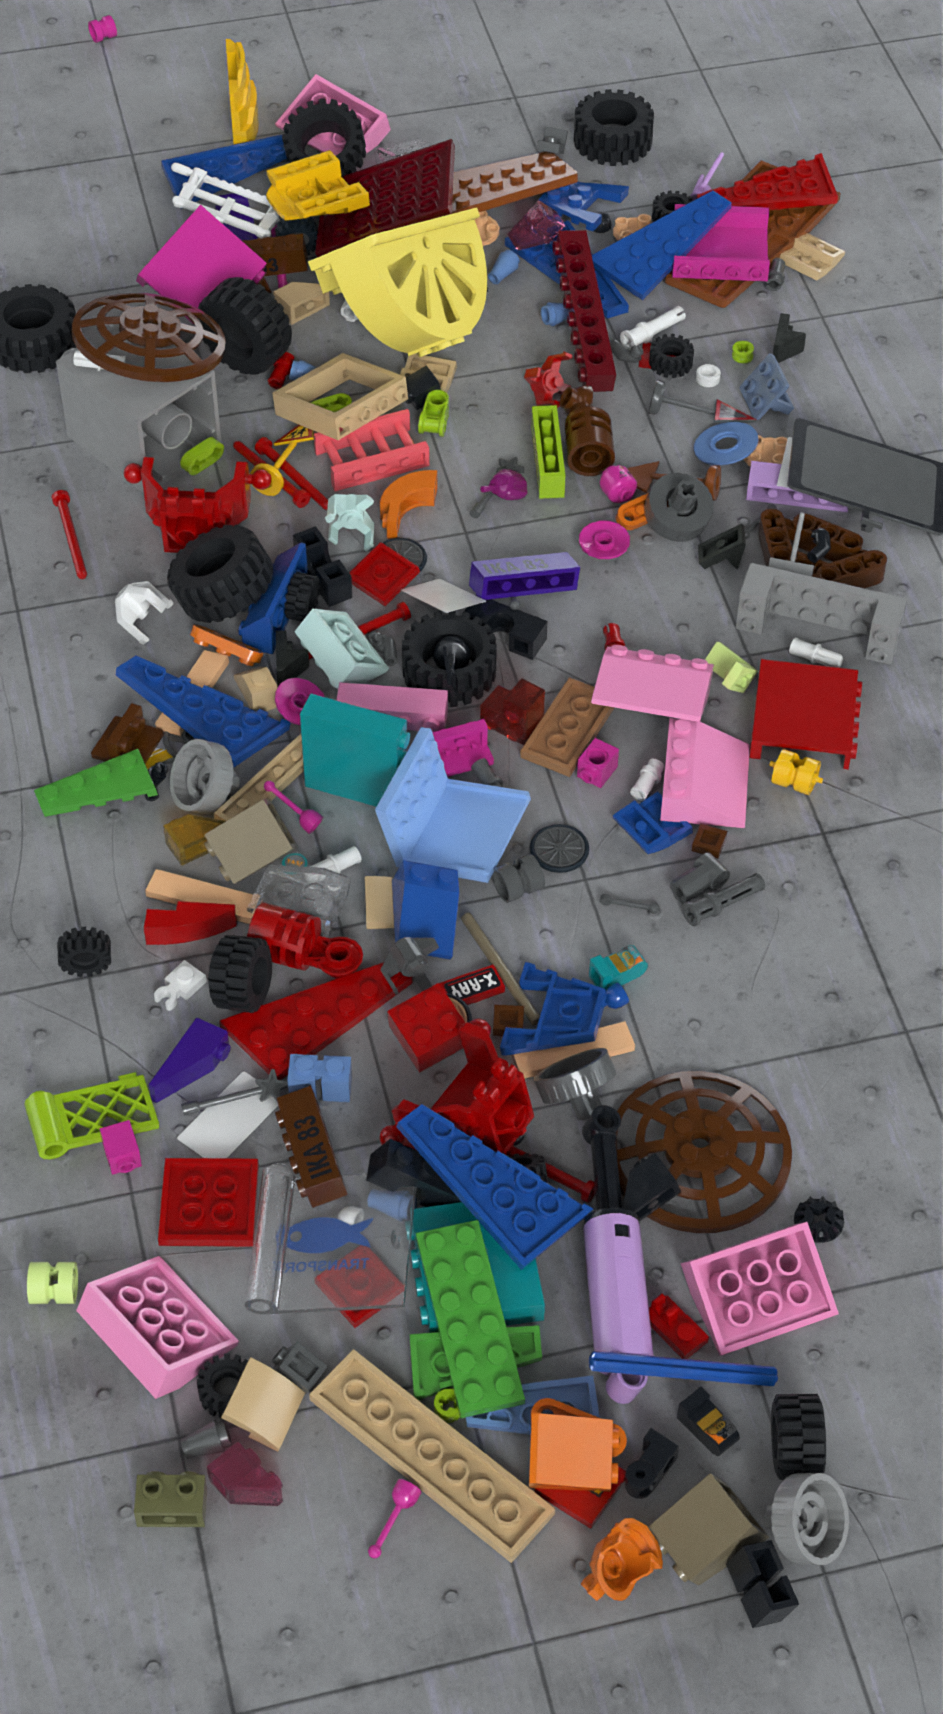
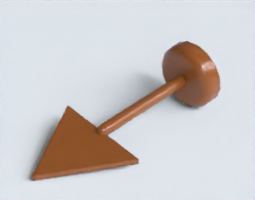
M659 461L627 468L637 481V489L647 494L653 479L658 480L662 476L668 475L656 473L660 464ZM711 465L707 470L706 477L697 479L703 482L709 489L712 499L715 501L718 498L721 486L720 465Z

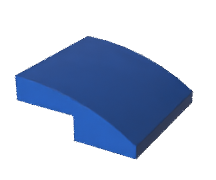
M658 791L640 804L634 800L613 815V819L647 854L668 848L693 833V827L687 821H660L662 795Z

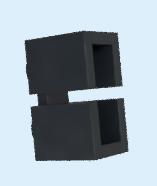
M772 1540L743 1546L726 1563L737 1592L744 1591L745 1595L741 1598V1602L752 1628L781 1622L799 1605L787 1575L781 1576L769 1589L767 1588V1585L784 1569Z

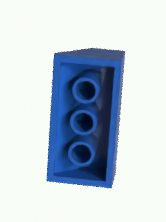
M299 543L277 555L273 563L272 580L268 584L265 594L262 593L260 595V599L256 603H252L249 606L246 620H242L240 623L239 636H242V643L264 653H274L276 649V631L285 630L290 620L285 617L286 614L284 612L286 609L284 607L285 602L287 601L285 598L286 594H288L287 589L291 585L290 580L296 572L308 574L306 544Z

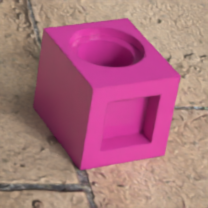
M595 738L578 759L577 777L588 784L602 788L618 767L619 749Z
M130 1120L99 1128L112 1175L127 1173L142 1166L139 1148Z

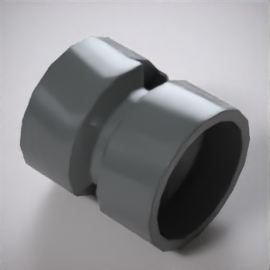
M532 854L515 859L513 865L506 863L493 869L494 885L498 894L506 903L521 898L524 891L530 894L545 887L543 871Z

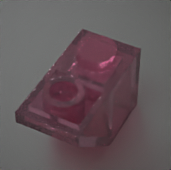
M538 200L507 235L515 248L522 250L550 243L558 234V231L565 227V224L557 211Z
M236 1442L207 1466L210 1483L230 1504L279 1506L283 1502L281 1490L283 1484L273 1471L267 1473L260 1465L261 1460L251 1448L246 1450L239 1442Z

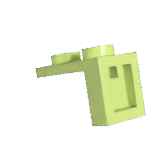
M721 642L715 643L705 659L709 664H714L713 671L724 679L722 684L729 690L744 693L758 672L757 669Z

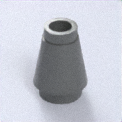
M214 1420L185 1438L180 1439L186 1458L225 1452V1448L232 1446L230 1433L224 1420L220 1422Z

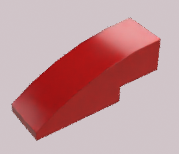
M177 901L176 910L147 909L144 922L146 945L187 943L228 931L237 927L236 906L234 904Z

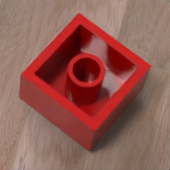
M439 983L387 1011L390 1029L419 1073L463 1049L458 1029L466 1022Z

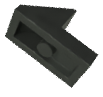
M781 313L773 349V355L778 363L804 351L806 333L793 331V325L789 324L790 314Z
M741 523L699 544V564L706 569L727 559L738 570L746 546L745 526Z
M286 630L276 631L277 685L279 687L285 680L297 678L309 668V651L307 649L293 650L292 641H287Z

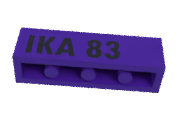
M568 552L473 561L471 563L469 586L478 597L484 600L577 590L580 566Z

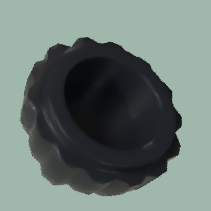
M602 214V222L594 232L605 233L611 229L612 223L608 214Z

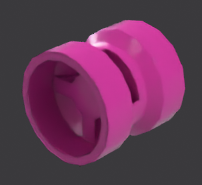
M110 15L102 17L99 21L92 20L88 22V29L95 43L103 41L104 37L113 38L117 36L116 25Z

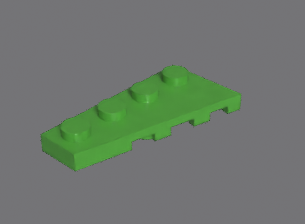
M138 749L34 790L45 817L78 811L82 806L91 804L99 807L106 805L107 801L122 799L125 802L135 800L134 796L147 794L148 797L158 795Z
M539 1325L507 1327L517 1368L542 1361ZM439 1332L410 1334L414 1397L417 1400L436 1395L441 1390L453 1389Z

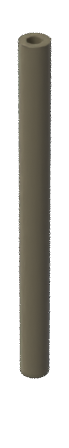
M465 913L461 917L462 922L491 965L494 964L503 983L518 1005L524 1006V1014L533 1026L538 1025L539 1013L471 913Z

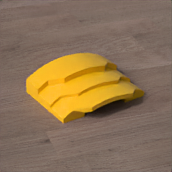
M225 39L233 144L235 145L254 141L259 128L257 92L253 80H250L249 68L245 61V53L241 42L234 43L231 39Z
M331 150L266 171L272 184L266 194L267 200L284 220L348 213L370 206L369 194L359 182L348 185L342 178L340 160Z

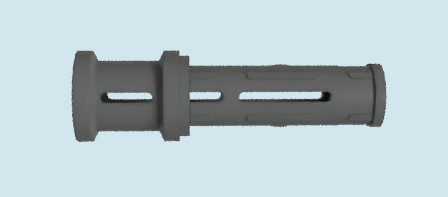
M754 873L752 876L716 893L706 892L702 898L694 902L687 901L682 905L684 917L692 926L699 925L701 920L709 916L716 917L722 912L723 908L764 890V879L759 873Z

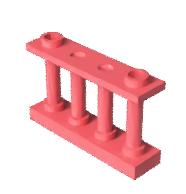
M408 409L379 416L340 440L333 439L319 432L314 433L315 454L327 453L334 465L331 466V485L334 491L429 466L428 444L426 441L414 444L408 433L410 431V412ZM398 434L405 447L391 450L384 437ZM374 440L381 453L367 457L361 443ZM351 446L357 460L343 463L337 450Z

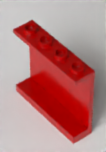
M761 659L750 758L761 759L762 745L844 755L843 769L849 770L850 759H856L858 743L853 742V738L858 737L859 722H854V718H859L861 702L856 701V697L861 698L862 681H858V670Z

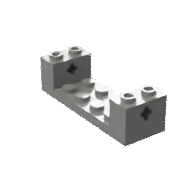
M750 563L740 591L736 629L762 635L768 614H778L868 635L869 641L865 659L892 665L901 635L907 598Z

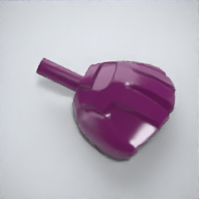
M502 469L492 477L489 485L481 486L480 491L482 493L491 491L505 500L523 499L528 493L527 481L522 477V474L515 470Z

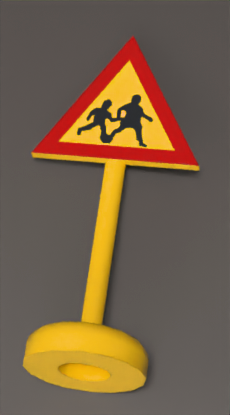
M298 425L273 443L274 446L289 445L273 466L265 463L254 466L250 474H253L256 470L264 469L270 473L272 478L271 485L267 489H256L257 491L267 496H275L281 491L284 486V479L278 469L295 448L297 442L314 440L313 430Z

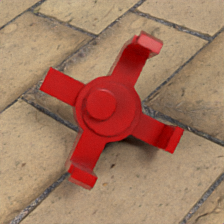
M563 351L561 354L548 356L541 368L526 369L524 379L530 384L534 392L537 406L557 405V408L560 407V401L552 400L554 393L562 394L567 387H571V385L564 383L559 369L561 361L571 359L572 354Z

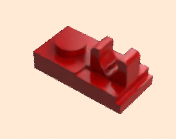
M661 1293L652 1300L649 1307L651 1328L682 1359H688L708 1343L709 1336L668 1295L665 1296Z

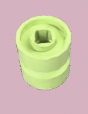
M30 1262L27 1274V1297L29 1304H48L51 1299H54L57 1304L76 1303L78 1294V1267L76 1262H57L55 1267H52L49 1262Z

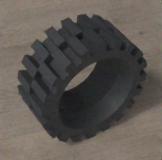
M607 89L604 94L596 91L594 92V97L590 95L585 96L584 101L580 100L578 107L575 109L574 142L576 150L580 149L579 154L582 156L588 155L587 160L591 162L597 159L598 164L604 165L605 162H610V166H616V162H621L623 166L628 165V160L635 163L639 161V156L644 158L647 155V151L651 149L653 138L654 111L651 109V104L649 102L644 103L642 96L635 98V93L629 91L628 94H623L624 90L617 89V93H612L611 89ZM618 124L623 125V127H607L604 125Z
M319 99V104L314 105L312 100L307 102L308 108L304 109L302 106L296 108L297 116L291 113L288 117L290 124L285 123L283 128L285 134H282L288 163L309 157L304 151L311 138L320 133L333 132L346 140L343 151L336 155L340 160L341 176L356 172V167H362V158L366 157L364 134L359 118L357 119L353 109L349 111L348 105L342 103L339 107L337 100L331 99L330 104H326L325 99Z
M456 610L449 612V615H442V611H436L433 618L426 614L421 617V624L414 621L411 624V631L406 630L404 640H402V670L407 687L448 690L450 707H458V701H463L464 705L472 703L473 696L477 700L482 698L483 690L489 692L492 688V682H495L497 662L496 637L494 633L491 634V628L488 624L482 626V619L476 616L471 620L470 613L463 612L462 616H457ZM447 636L462 638L470 648V660L473 662L469 666L456 669L455 674L452 675L457 696L455 699H453L448 687L446 670L432 667L426 663L433 657L436 643Z

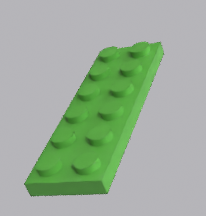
M474 1220L416 1233V1242L460 1419L525 1404L524 1392L479 1221Z

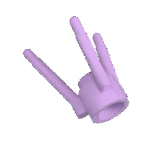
M723 152L719 154L705 179L703 174L700 175L690 195L692 200H696L697 194L712 190L707 184L724 156Z

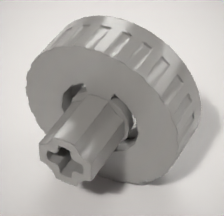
M193 739L179 750L174 759L170 773L171 796L180 809L208 815L219 809L226 801L227 796L235 794L236 789L239 787L240 777L236 775V771H233L232 758L225 746L202 739Z
M797 1473L786 1477L779 1485L774 1495L773 1503L767 1505L766 1513L763 1515L764 1525L774 1535L778 1549L792 1563L804 1565L829 1564L840 1555L847 1540L849 1530L847 1501L839 1484L827 1474Z

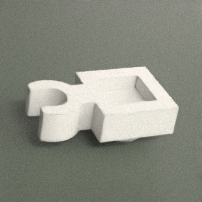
M184 960L164 978L166 986H162L155 991V1002L158 1003L162 998L167 997L169 999L165 1002L166 1009L168 1011L174 1009L180 996L188 1000L207 982L206 975Z

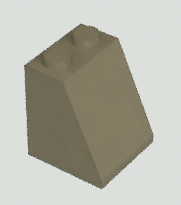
M270 799L259 801L204 834L207 839L204 842L205 847L212 857L217 855L222 864L219 867L221 874L227 882L231 880L233 884L241 882L299 848Z
M711 1473L648 1526L658 1541L661 1553L663 1555L669 1553L676 1562L672 1568L684 1582L689 1580L697 1585H701L726 1568V1563L743 1546L764 1542L769 1538L728 1484Z

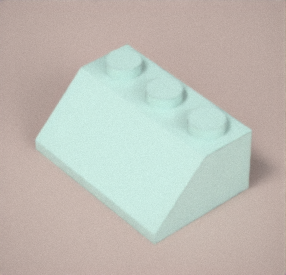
M312 609L294 631L301 640V645L311 653L315 659V664L325 672L330 684L336 689L339 688V682L366 684L389 670V667L347 612Z

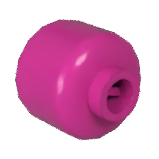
M621 465L606 468L599 482L600 488L613 503L629 501L637 488L636 479L625 466Z

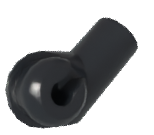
M824 528L815 529L811 533V538H815L813 542L816 546L807 553V557L812 563H817L831 550L830 534Z
M157 762L148 769L158 795L148 797L145 794L147 801L152 802L159 798L157 786L166 778L168 772L167 765L162 762Z

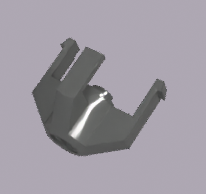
M404 937L393 944L381 968V972L395 995L399 994L390 977L399 972L407 977L413 976L422 991L432 987L424 972L428 968L426 956L439 948L434 938Z

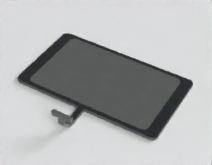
M802 418L795 420L787 486L790 489L862 511V519L860 520L861 531L867 533L871 532L873 528L882 529L883 523L869 519V514L935 535L943 534V463Z

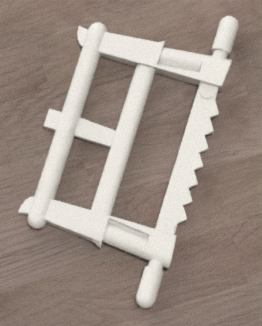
M179 163L172 164L171 169L174 172L187 177L190 176L188 182L182 184L183 188L179 196H174L172 199L175 207L185 208L194 212L200 206L199 203L191 201L194 196L222 206L220 211L202 206L222 224L225 223L250 232L261 239L270 237V231L278 221L280 222V216L273 209L265 195L261 196L257 192L253 193L249 189L245 190L241 186L237 187L233 183H227L225 180L220 181L217 177L212 178L207 175V171L200 168L192 170L190 167ZM203 183H209L268 205L270 208L265 214L235 202V199L229 197L225 199L203 191L200 187ZM233 210L261 222L259 225H255L231 216L229 213Z

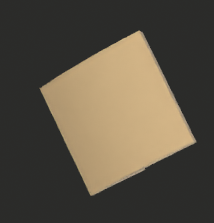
M806 233L795 238L793 248L781 253L780 258L785 261L786 266L814 280H819L840 262L845 255V251Z
M418 354L408 356L405 368H402L400 375L407 377L427 365L439 381L441 390L448 393L457 369L456 361L430 356L419 358Z
M365 876L367 929L394 928L393 877Z
M250 1357L221 1418L250 1432L249 1438L278 1452L305 1392L277 1371Z

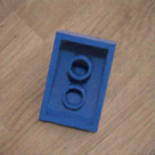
M403 860L392 879L395 942L404 937L434 938L439 948L427 956L451 960L459 901L458 870Z

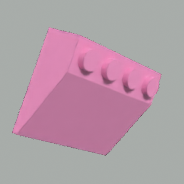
M317 74L314 75L275 123L278 128L284 131L285 123L290 124L288 117L291 113L297 116L296 108L299 106L306 109L308 108L307 102L313 100L314 105L319 104V99H325L326 104H330L331 99L337 100L339 107L342 103L348 105L349 111L353 109L357 119L359 118L366 144V154L376 148L391 130L385 113ZM324 132L311 138L307 145L321 153L331 150L336 156L343 151L346 140L339 134Z
M622 645L607 646L602 658L591 703L700 722L710 693L714 664H709L706 660L699 658L692 659V661L681 659L680 656L675 654L656 655L653 651L646 649L632 651L627 650V647Z
M669 718L660 821H687L691 824L745 828L750 744L702 722Z
M808 1222L794 1224L680 1263L690 1294L720 1356L839 1314Z
M160 1256L87 1283L76 1310L155 1399L180 1389L195 1378L200 1369L205 1370L204 1363L209 1361L213 1364L214 1356L218 1355L220 1359L239 1343V1340Z

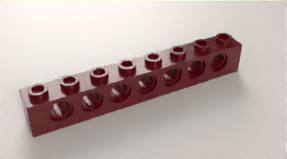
M558 231L557 241H553L552 249L553 255H557L556 271L561 274L560 290L564 291L563 306L564 309H568L567 326L572 329L570 340L571 345H575L574 361L575 364H579L578 381L582 382L583 385L591 386L593 392L613 391L617 374L587 231Z

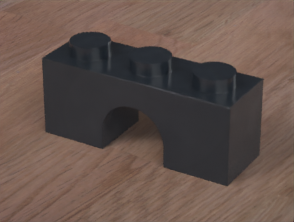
M315 526L294 534L293 547L299 543L306 544L307 572L320 578L319 591L326 604L331 607L351 599L352 577L340 559L334 562L331 561L328 552V542L318 528Z
M493 599L469 606L464 611L470 613L471 620L476 616L482 619V626L488 624L491 628V634L498 631L509 633V651L533 660L547 640L548 621L520 610H512L509 606L496 602Z
M389 1139L370 1154L366 1181L390 1192H394L403 1186L420 1188L419 1205L424 1207L461 1202L417 1150Z

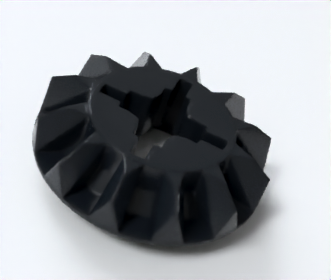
M810 1196L807 1201L799 1203L794 1213V1224L808 1222L813 1240L817 1243H825L837 1238L841 1234L845 1223L843 1210L837 1207L835 1201L831 1203L825 1200L824 1196L820 1199H813ZM826 1213L824 1221L820 1220L812 1225L814 1214L819 1216Z

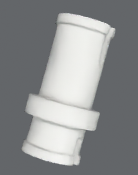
M652 758L647 765L642 767L640 777L630 791L635 799L640 801L646 800L654 784L659 783L662 778L661 773L665 769L661 761Z

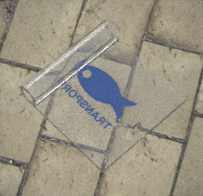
M275 1163L266 1167L262 1173L245 1308L257 1314H284L405 1307L416 1187L403 1186L394 1192H390L366 1181L367 1173L343 1174L342 1178L348 1195L312 1208L308 1197L302 1198L298 1190L296 1180L301 1179V1177H295L294 1173L284 1164Z

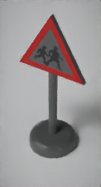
M658 379L654 386L648 411L649 414H657L662 402L715 415L714 423L756 422L757 420L718 399L714 409L664 396L665 382Z

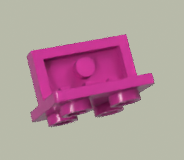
M484 719L432 732L438 745L441 760L444 762L447 777L471 771V766L479 759L485 758L489 765L494 764V758L487 745L488 726Z

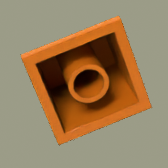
M532 1413L529 1488L610 1492L611 1484H618V1463H612V1449H619V1428H613V1420Z

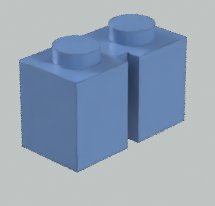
M290 1054L288 1071L289 1093L311 1085L317 1099L316 1080L321 1079L323 1101L350 1102L352 1085L351 1057L324 1055L322 1061L318 1060V1055Z

